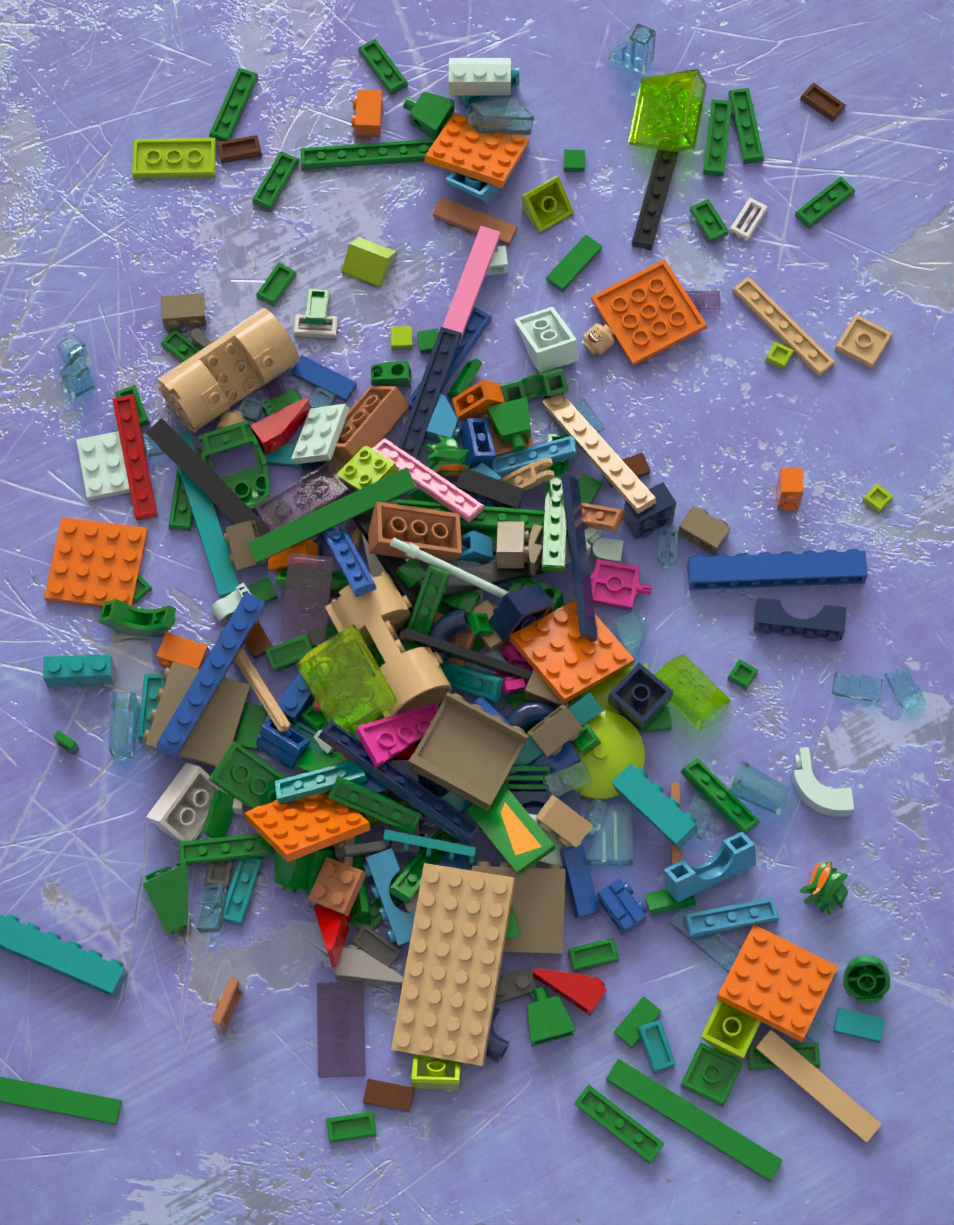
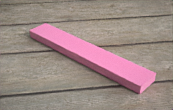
M480 226L442 326L461 332L460 342L501 236L500 231Z
M384 438L372 448L395 462L399 471L407 467L417 488L452 512L460 514V517L467 522L472 521L483 511L484 505Z

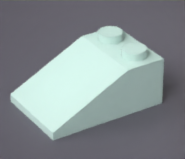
M554 307L514 319L530 359L539 373L563 365H569L579 360L577 339Z

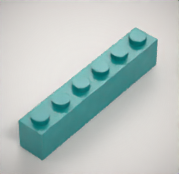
M0 914V949L116 998L127 975L122 962L113 958L108 961L103 959V955L95 950L90 949L87 952L81 949L82 946L74 941L69 940L66 943L60 940L61 937L49 931L48 934L40 931V927L28 922L27 925L19 922L20 919L16 916Z

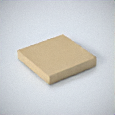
M855 314L835 346V350L873 369L891 340L893 333Z

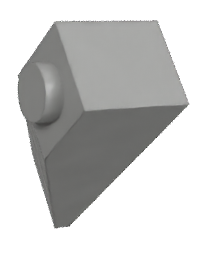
M344 945L334 974L336 980L401 988L404 977L363 950H359L354 945Z

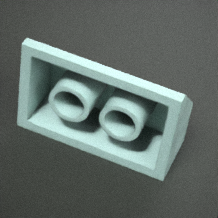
M449 58V95H511V58Z

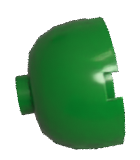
M860 955L853 958L846 966L843 986L849 996L851 994L857 1001L873 1003L881 1000L883 995L889 991L890 972L887 965L880 958L873 955Z

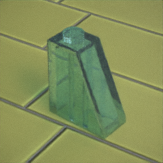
M637 23L616 42L608 59L645 74L654 59L656 30Z
M513 95L473 103L468 114V122L478 133L530 135L534 116Z
M112 691L108 750L111 756L117 760L134 758L141 709L135 692Z
M741 761L730 791L737 798L780 816L782 809L787 810L792 798L788 796L790 788L750 764Z
M616 803L613 806H609L587 854L588 866L633 865L632 806H627L624 803Z

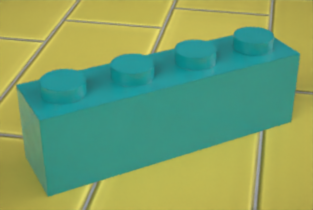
M630 764L612 782L614 789L680 850L698 832L695 824L697 820L689 812L684 814L679 809L681 805L673 797L668 799L663 794L664 789L657 782L652 784L647 779L648 774L641 767L636 769Z

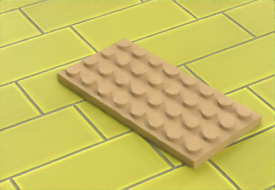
M424 863L391 1050L484 1066L516 878Z

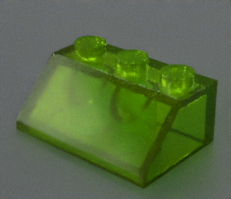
M685 654L668 661L654 674L673 691L670 702L698 730L731 702V699Z

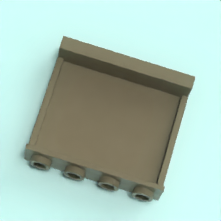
M173 661L170 668L166 667L162 679L166 683L164 689L159 688L156 701L159 704L157 709H152L149 722H152L151 729H146L142 742L146 743L145 751H148L149 748L156 750L159 738L194 681L199 669ZM224 677L178 757L216 768L234 740L249 692V684Z
M447 692L443 703L420 744L412 754L407 768L488 811L529 735L525 734V731L518 726L512 727L506 724L503 718L484 712L485 710L481 706L467 703L459 694Z
M477 861V866H472V871L516 878L512 905L521 936L505 940L503 952L563 954L566 869L561 868V864H547V868H537L538 863H536L519 876L508 862H500V866H491V862Z

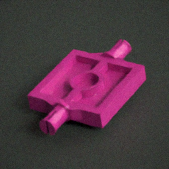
M597 559L595 570L590 575L593 603L632 610L634 599L638 593L651 596L652 586L639 584L640 567Z

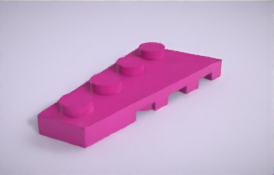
M434 702L357 726L355 733L375 768L421 740L439 708Z

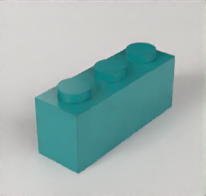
M111 654L43 657V679L47 687L114 684V661Z

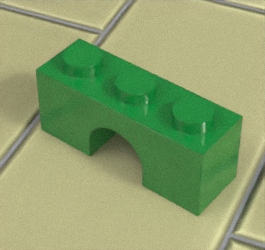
M560 368L499 383L505 402L525 397L531 399L539 396H551L568 391L564 370Z

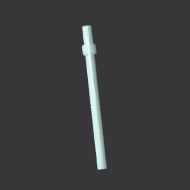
M393 538L390 546L405 552V555L412 559L418 558L430 565L451 572V575L500 598L508 593V591L420 550L419 546L412 543L409 545L396 538Z

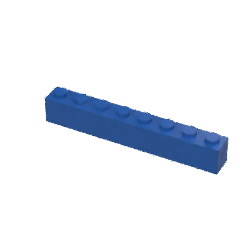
M849 549L844 552L826 550L825 552L817 553L812 550L802 553L785 551L780 554L762 552L758 555L739 553L736 556L717 554L711 557L694 555L689 557L687 564L689 590L864 584L868 576L866 552L859 551L858 549Z
M245 592L159 738L156 750L177 760L263 613L266 602Z

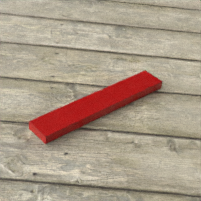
M134 395L113 398L136 521L157 517L158 514Z

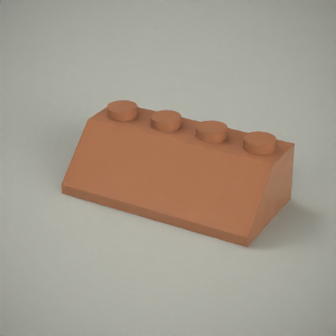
M370 386L348 412L333 453L334 457L347 464L362 447L368 446L373 448L392 430V426L405 415V411L410 406L397 387Z
M376 502L368 532L369 553L412 559L406 556L405 552L390 546L393 538H396L409 545L412 543L419 546L420 550L452 565L462 554L460 514Z

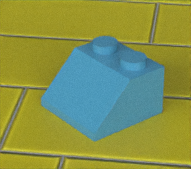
M452 172L445 179V183L453 189L488 205L499 195L500 187L456 172Z

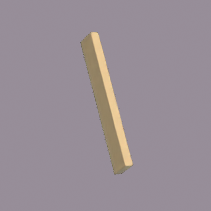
M749 276L733 288L732 292L788 348L794 350V353L818 377H821L835 365V361Z
M770 1030L756 1046V1049L865 1143L870 1140L882 1125L774 1031Z

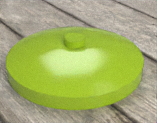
M603 710L582 725L583 727L589 724L601 741V744L583 756L572 741L581 761L558 773L563 783L569 789L580 792L581 797L598 801L610 800L621 796L614 789L612 782L630 764L636 769L638 767L643 769L645 762L644 743L635 726L625 717Z

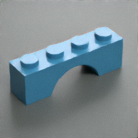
M740 832L723 840L717 854L702 865L691 866L682 860L665 868L666 890L677 902H680L756 865L755 844L743 832Z
M390 848L366 857L365 864L362 866L364 872L367 873L366 877L371 876L374 885L370 887L374 898H379L382 906L379 908L383 921L387 920L390 927L387 930L390 942H395L396 946H400L410 942L415 914L401 911L391 900L389 893L390 883L400 868L394 852Z

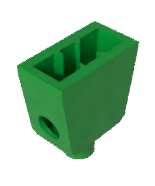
M423 92L418 100L407 97L403 108L411 111V125L430 138L437 139L455 112V100Z
M527 397L488 406L487 417L500 443L503 445L511 443L514 451L525 449L524 439L531 437Z
M546 987L532 990L535 1002L527 1005L531 1047L574 1035V1025L560 997L549 998Z

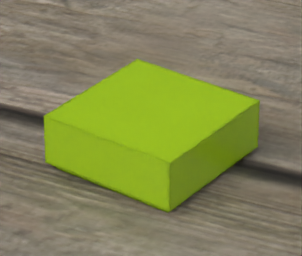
M412 326L391 327V349L413 348Z
M775 341L765 358V362L784 370L794 350Z
M876 483L863 497L862 501L880 514L893 500L894 496Z

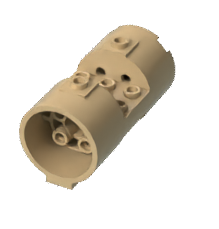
M262 308L158 378L159 384L157 388L167 405L182 419V424L191 433H195L228 411L231 406L257 388L266 385L298 363L300 357L293 341L281 323L270 311Z
M381 572L380 576L373 578L377 589L355 597L349 585L339 591L341 596L337 600L333 599L325 608L347 648L352 649L375 643L386 662L373 674L371 679L366 681L384 717L386 718L434 702L437 706L441 704L447 692L451 693L452 687L440 667L443 661L438 652H432L430 647H419L409 651L404 649L396 631L409 620L411 613L408 608L412 607L406 595L401 597L390 575Z

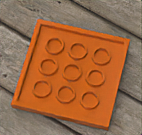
M453 113L425 155L424 162L503 188L529 146L530 138Z
M665 259L591 296L592 303L604 322L614 332V338L633 367L707 329L706 322Z
M61 517L44 595L45 601L103 608L104 602L117 599L133 606L148 529Z
M576 599L551 612L544 618L533 622L531 625L516 631L509 638L510 642L563 704L630 667L635 661L632 655L596 614L598 640L590 642L580 635Z
M330 791L279 804L276 799L274 802L257 806L253 810L245 812L246 821L287 862L370 830L369 822L358 811L329 799Z
M753 925L716 999L802 1042L838 966L757 925Z

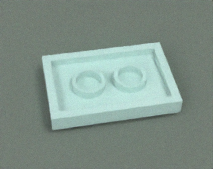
M346 404L311 408L309 410L291 458L295 464L331 460L349 412Z
M119 431L77 439L88 501L130 493Z

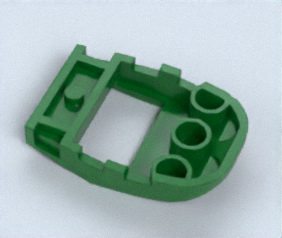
M248 420L198 435L202 449L200 453L201 459L213 471L211 455L251 443L258 466L221 477V479L251 510L262 505L270 491L267 462Z

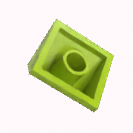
M559 176L551 178L522 195V211L539 233L574 213Z
M358 237L349 243L342 273L380 288L397 252Z
M718 1000L700 1038L714 1049L726 1055L744 1059L761 1021Z
M413 1054L412 1087L425 1090H460L461 1062Z

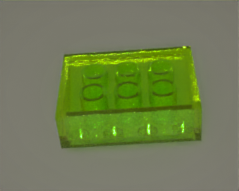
M698 69L641 79L629 137L630 145L673 152L695 149L707 86Z
M355 624L314 648L296 663L328 723L331 720L354 737L356 736L355 730L357 726L375 721L398 701Z

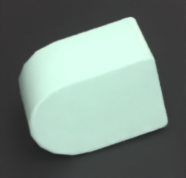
M610 538L597 539L592 548L594 560L600 559L621 563L624 541Z

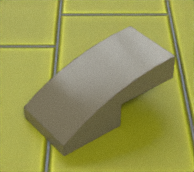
M536 524L532 527L528 543L530 574L534 576L543 556V546L540 545L542 541V526Z

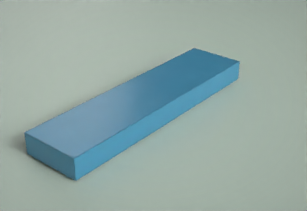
M572 435L521 451L497 456L492 461V470L502 478L532 462H537L544 458H551L552 462L556 463L578 457L576 440Z
M774 898L684 915L689 938L753 927V925L774 923L780 919Z

